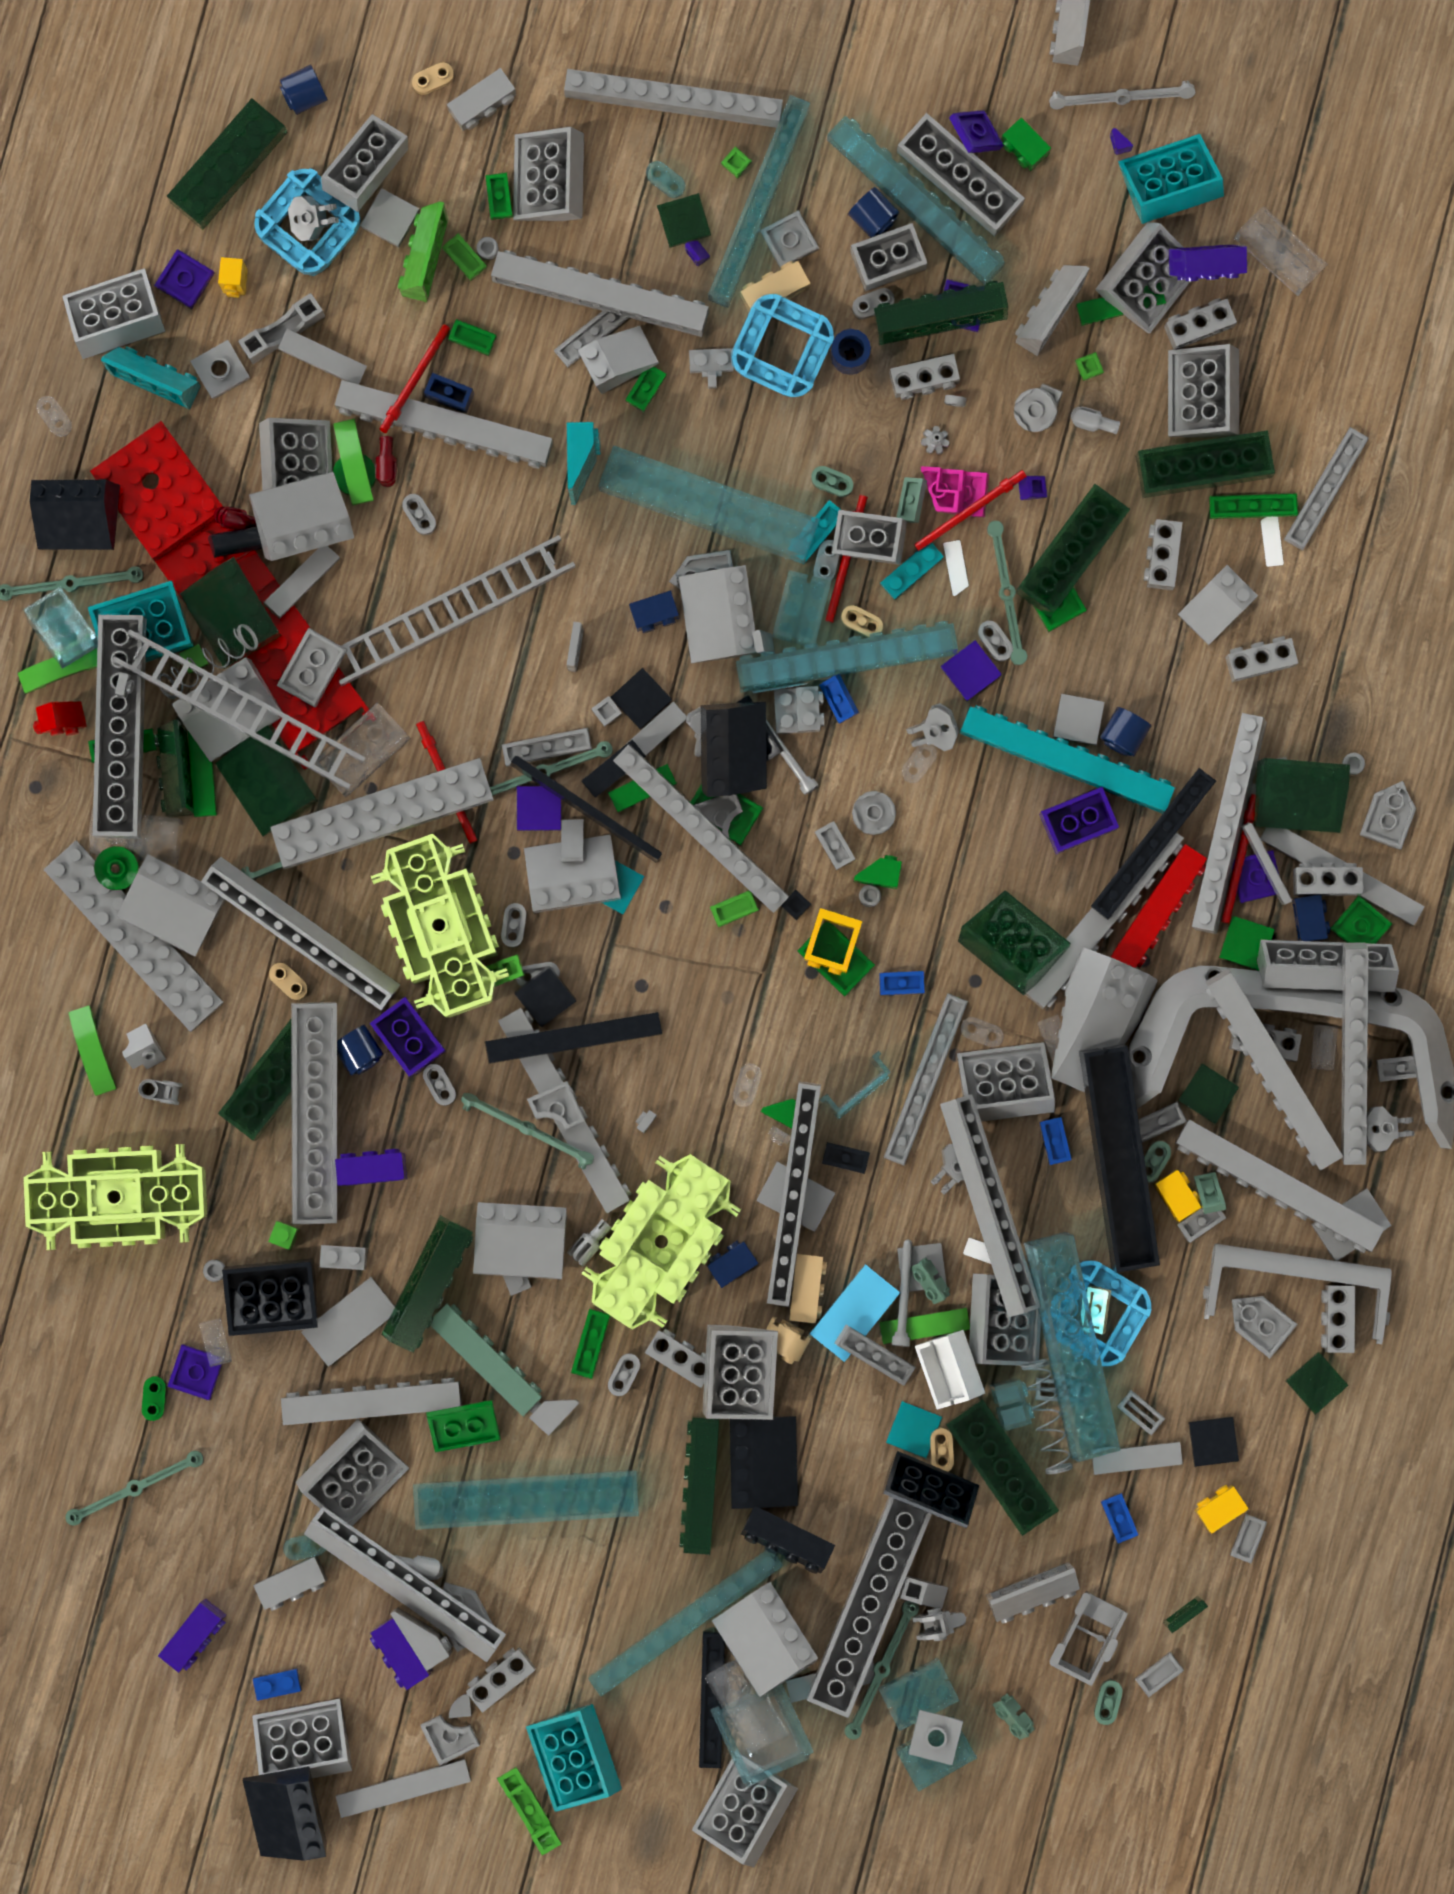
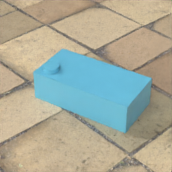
M864 1264L809 1334L845 1362L851 1354L834 1344L845 1325L866 1336L900 1292Z

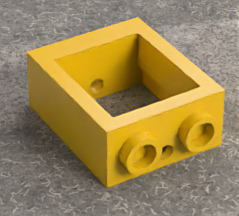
M820 908L804 958L805 961H808L807 965L820 969V966L829 968L828 972L840 976L842 972L846 973L862 921ZM822 920L854 930L843 965L811 955Z

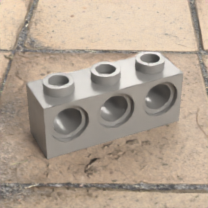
M1218 298L1210 301L1207 307L1201 308L1197 306L1188 311L1189 314L1184 316L1177 314L1168 318L1164 328L1173 350L1181 349L1234 328L1237 321L1228 299L1221 301ZM1215 311H1222V312H1224L1225 318H1224V319H1218V318H1216L1214 312H1215ZM1197 318L1202 319L1205 322V326H1196L1194 320ZM1177 326L1182 327L1185 330V334H1176L1174 328Z
M954 354L891 368L889 372L895 398L901 397V400L910 399L916 393L922 392V395L935 392V389L942 387L943 390L953 389L960 381ZM949 369L952 372V376L945 378L941 375L940 371ZM921 374H928L931 377V381L924 383L919 379V376ZM900 379H907L910 385L902 388L899 386L898 381Z
M1156 519L1154 525H1150L1149 538H1152V544L1147 547L1146 559L1150 561L1149 568H1145L1143 579L1147 581L1148 588L1173 590L1175 588L1183 522ZM1162 528L1168 529L1170 537L1163 538L1159 530ZM1165 550L1168 558L1164 560L1158 558L1157 551ZM1156 571L1163 572L1165 580H1156L1154 573Z
M1285 636L1272 639L1273 643L1264 645V642L1252 644L1250 649L1243 650V647H1238L1230 650V654L1225 659L1231 681L1236 682L1295 667L1298 664L1292 638L1285 639ZM1285 648L1288 656L1286 658L1279 657L1277 649ZM1263 653L1267 659L1266 663H1259L1256 660V654ZM1235 659H1243L1245 668H1237L1235 666Z
M1311 863L1299 864V867L1293 869L1294 896L1363 894V867H1357L1356 863H1345L1343 867H1335L1334 863H1323L1321 867H1312ZM1327 873L1333 877L1332 885L1324 883V874ZM1347 873L1355 877L1354 885L1346 883L1345 875ZM1302 874H1308L1311 877L1310 885H1304L1301 882Z
M1263 1023L1284 1060L1297 1061L1302 1035L1296 1034L1297 1030L1284 1028L1283 1031L1275 1030L1274 1025ZM1233 1035L1231 1036L1229 1049L1242 1052L1239 1046L1242 1041L1238 1036L1236 1038ZM1285 1038H1289L1292 1041L1293 1047L1291 1050L1283 1048L1282 1041Z
M1325 1285V1290L1321 1292V1301L1325 1303V1312L1321 1313V1325H1325V1334L1321 1335V1347L1325 1348L1324 1352L1355 1353V1286ZM1337 1290L1343 1294V1299L1339 1303L1334 1302L1332 1298L1333 1293ZM1335 1313H1340L1343 1317L1340 1325H1335L1332 1321ZM1340 1335L1343 1342L1340 1347L1336 1348L1332 1344V1339L1334 1336Z
M664 1329L663 1332L658 1330L645 1353L702 1388L704 1374H696L693 1367L698 1362L705 1364L706 1353L702 1352L699 1355L693 1351L695 1347L683 1340L681 1344L675 1340L676 1335L667 1329ZM659 1339L668 1341L669 1347L666 1351H659L656 1348V1342ZM682 1350L687 1353L688 1359L686 1362L678 1363L675 1360V1353Z
M512 1647L503 1655L504 1660L499 1664L496 1662L492 1663L485 1669L487 1674L482 1678L476 1676L468 1683L469 1688L466 1690V1693L482 1713L536 1670V1667L520 1647L516 1650ZM515 1658L521 1659L523 1661V1668L520 1670L514 1669L511 1666V1661ZM497 1672L503 1673L506 1681L502 1684L496 1683L494 1681V1674ZM480 1686L485 1687L488 1690V1696L485 1698L479 1697L476 1694V1689Z

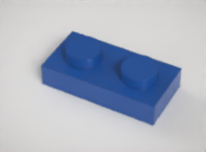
M840 674L831 677L819 685L839 724L859 713Z
M924 971L879 973L880 995L925 993Z
M1062 1117L1039 1122L1049 1165L1072 1160Z
M1122 1493L1100 1501L1117 1543L1138 1536Z
M297 1669L253 1678L257 1701L302 1691Z

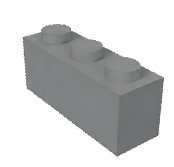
M499 68L449 102L447 108L462 131L466 129L471 130L479 124L480 119L492 116L501 105L506 106L515 99L516 90L502 69Z
M316 1555L253 1586L264 1610L270 1608L273 1611L284 1606L283 1601L289 1598L291 1601H295L303 1597V1592L310 1588L312 1592L323 1588V1582L328 1579Z

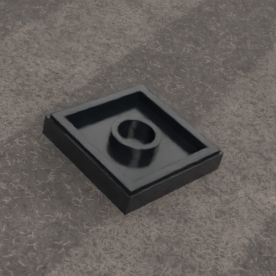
M643 668L610 697L640 730L672 701L670 696Z
M550 966L514 992L541 1027L576 1002V998Z
M1233 1417L1188 1422L1194 1467L1239 1461Z

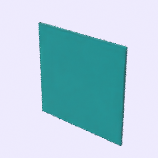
M615 860L621 900L603 902V904L624 914L645 876Z
M902 1401L886 1443L927 1458L930 1450L931 1433L939 1427L942 1417Z

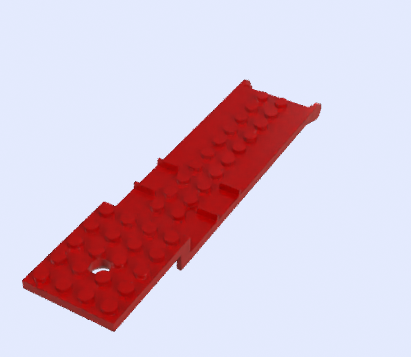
M162 421L90 470L96 480H108L120 485L119 513L168 581L173 582L176 592L226 662H228V655L220 648L218 638H221L226 643L230 655L239 657L243 654L244 645L235 637L234 628L237 629L239 625L245 624L253 630L258 640V647L252 651L245 647V654L242 658L230 657V667L245 657L251 659L283 713L323 735L361 708L364 709L362 715L366 721L368 719H371L372 722L376 720L350 683L341 687L339 680L345 678V675L339 667L317 707H313L277 686L307 629L310 627L294 605L280 619L263 605L280 585L255 550L214 558L208 540L209 535L233 530L224 528L216 522L214 512L217 508L223 507ZM149 474H155L159 477V484L154 489L145 488L143 485L144 478ZM241 627L240 631L245 642L250 647H254L255 644L251 634ZM219 640L221 646L227 652L225 645L221 640ZM282 718L272 724L275 730ZM287 722L279 736L289 750H291L302 729ZM306 733L295 755L300 757L298 753L314 743L318 738ZM305 755L301 756V758L308 761ZM300 764L304 770L307 769V767Z

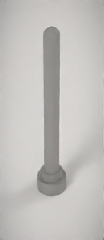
M766 720L767 725L784 750L780 753L800 781V790L804 795L811 793L819 786L814 778L811 779L810 776H806Z
M909 1239L905 1240L903 1244L898 1327L895 1336H892L893 1346H910V1337L906 1333L912 1241Z

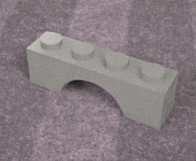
M310 293L293 304L290 310L280 319L264 328L255 329L238 342L252 364H255L278 349L287 329L300 334L323 319L325 314Z

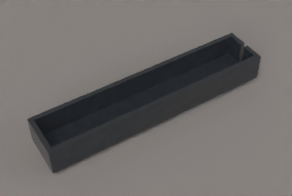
M1120 1044L1103 1047V1050L1096 1048L1079 1051L1111 1269L1119 1273L1160 1266L1128 1046Z

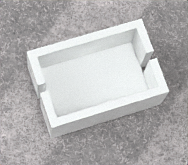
M964 1330L934 1338L915 1346L936 1409L965 1402L985 1394Z

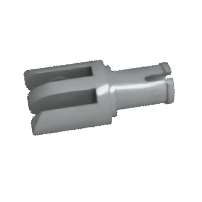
M1081 406L1074 408L1071 412L1072 422L1078 428L1091 432L1100 429L1115 435L1119 430L1120 421L1102 417L1101 411Z
M601 1219L590 1233H583L567 1253L584 1267L599 1250V1242L612 1227Z
M395 1555V1557L428 1580H438L443 1575V1566L435 1558L417 1555V1557L412 1559Z

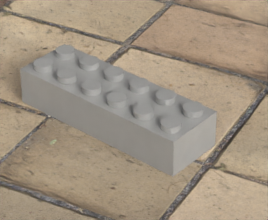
M927 113L897 146V153L994 237L1024 204L1025 198L974 153H968L965 146Z
M1283 940L1260 941L1257 964L1263 987L1271 989L1291 988L1342 991L1343 943ZM1366 943L1368 947V991L1395 992L1399 968L1392 944Z

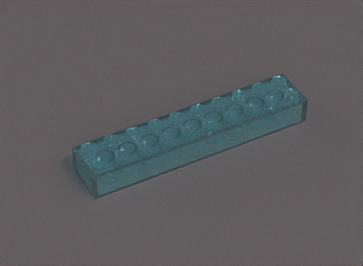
M614 445L598 485L599 490L606 494L804 565L820 524L818 518Z
M941 621L935 623L934 627L926 628V625L914 626L911 631H905L904 628L892 630V634L883 635V632L870 634V638L861 639V636H854L848 638L847 642L842 643L839 640H831L826 642L827 645L819 647L815 643L805 645V649L801 650L791 647L783 649V653L774 654V651L761 653V657L753 658L752 655L739 657L740 660L736 661L740 693L829 678L837 674L846 675L955 656L958 646L954 624H948V621Z
M1063 1232L1025 1242L1024 1247L1029 1270L1041 1308H1038L1069 1453L1071 1454L1070 1457L1081 1462L1120 1451L1074 1235Z
M637 1469L413 1484L415 1530L639 1516Z

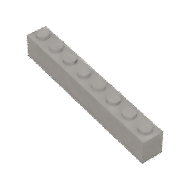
M443 1378L441 1383L435 1384L432 1383V1380H421L419 1385L410 1386V1382L397 1383V1387L388 1388V1384L375 1385V1389L366 1390V1386L352 1387L353 1391L344 1392V1388L330 1389L331 1393L322 1394V1390L308 1391L306 1396H300L299 1392L286 1393V1397L281 1398L283 1425L431 1412L462 1406L460 1381L455 1382L454 1378Z

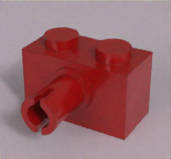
M82 701L49 702L36 707L38 720L34 722L33 728L37 734L50 733L51 736H57L66 733V736L78 734L79 729L87 727Z

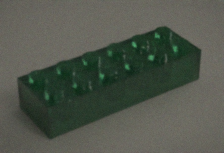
M251 98L167 195L169 202L200 229L204 230L288 133L285 125Z
M990 281L985 283L984 286L979 287L969 285L960 291L950 289L935 296L933 294H925L920 299L915 300L905 298L900 300L899 303L891 305L888 302L881 303L874 308V322L879 345L1008 319V302L1004 283H998V281Z
M1268 430L1139 450L1135 455L1142 498L1270 479L1275 474Z
M1094 484L1019 585L1016 594L1052 618L1125 519L1130 508Z
M291 1019L218 1113L253 1141H257L292 1095Z
M442 1215L439 1216L381 1335L388 1341L413 1353L415 1349L421 1346L423 1342L422 1335L425 1329H428L432 1324V1314L435 1308L438 1309L443 1301L442 1294L445 1288L450 1287L453 1281L452 1274L455 1268H459L463 1260L462 1254L473 1240V1236H471L473 1232Z
M982 1398L945 1423L1022 1536L1059 1511Z
M693 1416L692 1420H688L687 1435H691V1443H686L685 1457H689L690 1461L689 1465H685L684 1480H688V1488L683 1487L682 1502H686L687 1506L686 1510H682L681 1525H685V1532H680L679 1547L684 1548L683 1553L710 1555L719 1419H707L705 1416Z

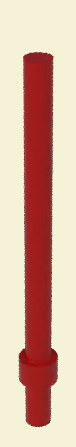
M442 325L393 406L389 407L386 412L387 417L379 428L383 433H387L393 422L398 420L402 413V407L448 334L449 326Z
M1021 470L1009 479L1005 478L999 482V486L914 544L915 548L918 551L922 550L1004 492L1007 494L1014 489V485L1027 477L1025 472Z
M859 496L856 510L853 512L864 513L868 500L867 496ZM843 556L825 618V621L829 623L834 622L851 561L849 556Z
M424 721L417 723L416 726L423 739L421 741L423 747L428 750L437 772L445 770L435 747L436 741L434 737L430 736ZM465 811L456 813L469 844L478 841Z
M1251 794L1248 809L1245 810L1243 818L1245 820L1244 825L1256 822L1259 795ZM1243 830L1221 922L1230 924L1249 843Z

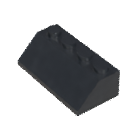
M754 1506L748 1515L741 1535L745 1536L744 1539L752 1544L759 1543L765 1546V1550L770 1553L777 1554L778 1552L784 1555L787 1561L794 1564L798 1562L804 1565L807 1571L814 1574L824 1571L835 1547L834 1544L757 1506Z

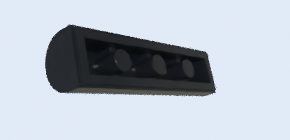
M257 526L211 534L208 537L214 558L263 549Z

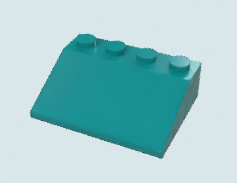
M1200 134L1118 161L1133 206L1142 224L1224 197L1223 178Z
M118 346L102 356L101 362L112 376L189 410L201 387L199 382L196 381L197 378L189 373H185V375L177 373V369L168 364L161 366L157 364L156 359L148 355L143 358L137 355L138 352L127 346L125 349Z
M567 422V473L571 505H576L597 462V455H601L598 428H594L593 422Z
M172 581L87 607L97 639L98 615H143L147 619L146 638L172 653L194 647L191 633ZM149 647L146 652V662L161 658L164 654Z
M593 1704L526 1726L555 1812L607 1798L622 1790Z

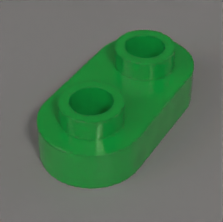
M159 1376L148 1378L143 1386L142 1415L149 1421L159 1420L165 1413L167 1384ZM153 1383L158 1385V1390L156 1392H153L151 1390V1385ZM150 1406L156 1407L155 1414L149 1412Z

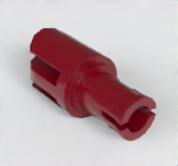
M381 436L379 438L380 455L375 458V477L382 486L391 487L395 484L397 477V458L393 456V437Z
M227 506L219 507L214 512L216 522L224 528L238 530L257 526L255 517L247 515V512L243 509Z

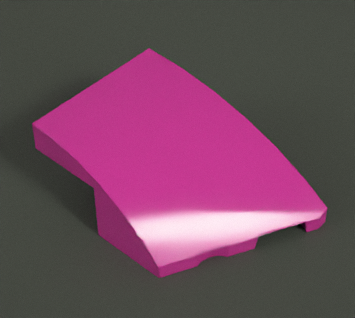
M921 466V472L925 480H927V488L937 512L957 515L987 494L988 473ZM986 505L971 516L985 518Z

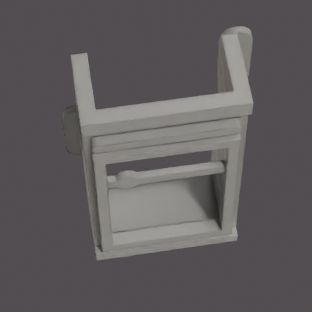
M1086 1591L1082 1594L1075 1608V1615L1061 1643L1056 1646L1049 1663L1051 1666L1092 1686L1104 1661L1108 1662L1111 1660L1118 1646L1116 1637L1128 1613ZM1084 1614L1110 1627L1111 1630L1107 1638L1104 1639L1102 1635H1097L1077 1625L1081 1616ZM1075 1628L1097 1638L1099 1642H1104L1089 1673L1061 1659Z

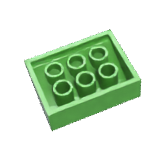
M439 201L422 207L420 214H416L414 226L417 227L415 235L411 234L410 255L405 256L403 268H406L405 274L400 276L398 289H401L400 292L403 297L424 302L428 301L449 220L444 202Z

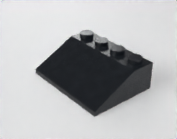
M31 480L29 502L37 548L39 550H114L120 485L108 480Z
M766 702L700 705L702 792L707 797H717L767 789Z
M313 1258L225 1266L223 1268L222 1274L229 1336L318 1328Z
M796 1416L773 1417V1420L730 1419L731 1509H747L754 1506L759 1508L798 1506Z
M897 1451L887 1472L883 1494L967 1528L980 1485Z
M309 1766L243 1778L242 1781L260 1856L301 1861L326 1857L327 1840Z

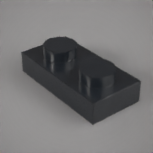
M827 1142L822 1164L865 1174L870 1152Z

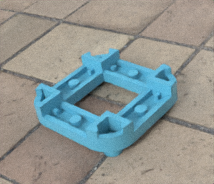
M311 168L292 170L287 174L288 178L263 208L257 210L254 223L255 230L264 244L296 270L303 274L315 276L323 272L357 233L361 217L359 211L353 210L322 190L321 176L318 175V172ZM305 193L308 196H312L320 205L336 204L337 209L328 212L334 217L339 218V223H334L312 250L305 248L278 226L288 215V208L293 198L304 196Z
M763 295L753 303L731 353L732 366L743 377L784 396H802L813 387L816 376L833 343L832 325L825 316L794 303L781 295ZM771 317L810 334L793 375L754 357Z
M1082 1261L1070 1271L1049 1307L1045 1317V1327L1051 1337L1090 1361L1101 1366H1113L1124 1360L1146 1319L1150 1316L1152 1310L1151 1300L1144 1288L1102 1263ZM1090 1283L1097 1287L1110 1289L1111 1296L1128 1305L1106 1343L1068 1321Z

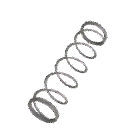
M241 624L237 629L234 628L233 630L237 640L244 645L243 654L239 657L230 655L226 643L221 638H218L220 648L228 655V662L225 666L215 665L210 652L206 648H202L204 657L212 664L211 674L214 672V666L226 668L229 665L230 657L242 658L245 654V647L251 651L258 647L257 637L249 626ZM241 627L251 634L255 644L254 647H250L245 642L240 631ZM219 640H221V641L223 642V644H224L225 647H226L227 652H226V651L224 650V648L221 646ZM204 650L209 654L211 661L205 655ZM187 657V661L189 659L193 664H195L191 658ZM171 667V672H172L174 678L176 679L177 677L175 676V674H174V672H173V669H174L178 674H179V671H178L175 667ZM193 671L195 674H197L196 683L194 685L189 686L184 684L183 681H181L180 684L182 688L180 692L182 693L183 691V685L190 688L195 687L198 683L199 676H203ZM161 673L157 679L161 681V676H164L172 685L175 682L172 677L165 673ZM160 688V690L166 697L170 699H175L177 697L175 695L167 693L166 690Z
M1042 1359L1021 1365V1369L1042 1370L1050 1373L1045 1379L1027 1387L1026 1390H1042L1054 1393L1052 1398L1031 1408L1032 1411H1054L1059 1413V1416L1054 1420L1036 1428V1431H1057L1064 1434L1061 1439L1040 1450L1068 1453V1457L1065 1460L1045 1469V1473L1051 1475L1069 1471L1073 1468V1464L1064 1463L1071 1455L1069 1452L1059 1449H1046L1063 1440L1066 1434L1057 1429H1041L1055 1422L1061 1416V1413L1054 1409H1035L1048 1403L1056 1396V1392L1051 1389L1032 1388L1047 1380L1052 1374L1051 1371L1041 1368L1049 1364V1360Z

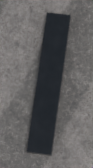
M703 1632L699 1768H721L725 1642L719 1632Z

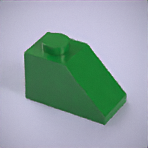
M885 855L884 858H879L855 875L853 882L897 889L902 861H897L898 857Z
M789 1099L763 1107L761 1113L792 1129L796 1100Z

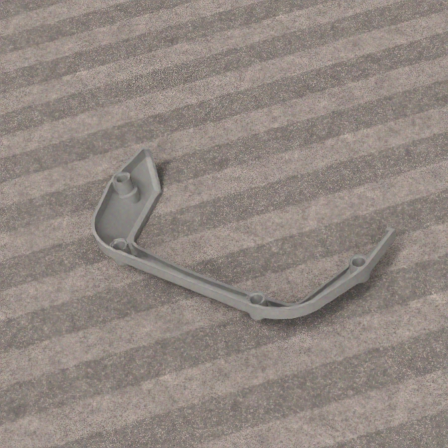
M1197 966L1188 968L1174 974L1154 993L1128 1048L1137 1109L1162 1092L1193 1012L1200 1008H1217L1220 1006L1216 999L1211 1001L1205 991L1209 987L1205 981L1209 980L1208 975L1211 971L1219 974L1228 967ZM1229 968L1253 1009L1306 1013L1342 1019V991L1265 988L1262 985L1259 971ZM1395 988V992H1391L1394 995L1392 1003L1385 1001L1384 995L1386 992L1368 991V1024L1401 1030L1408 1035L1412 1045L1425 1124L1428 1125L1440 1148L1452 1149L1454 1134V1067L1441 1020L1425 1000L1406 989ZM1135 1051L1143 1053L1144 1060L1142 1063L1134 1061L1133 1054ZM1445 1086L1451 1090V1096L1448 1099L1444 1098L1441 1094L1442 1088Z

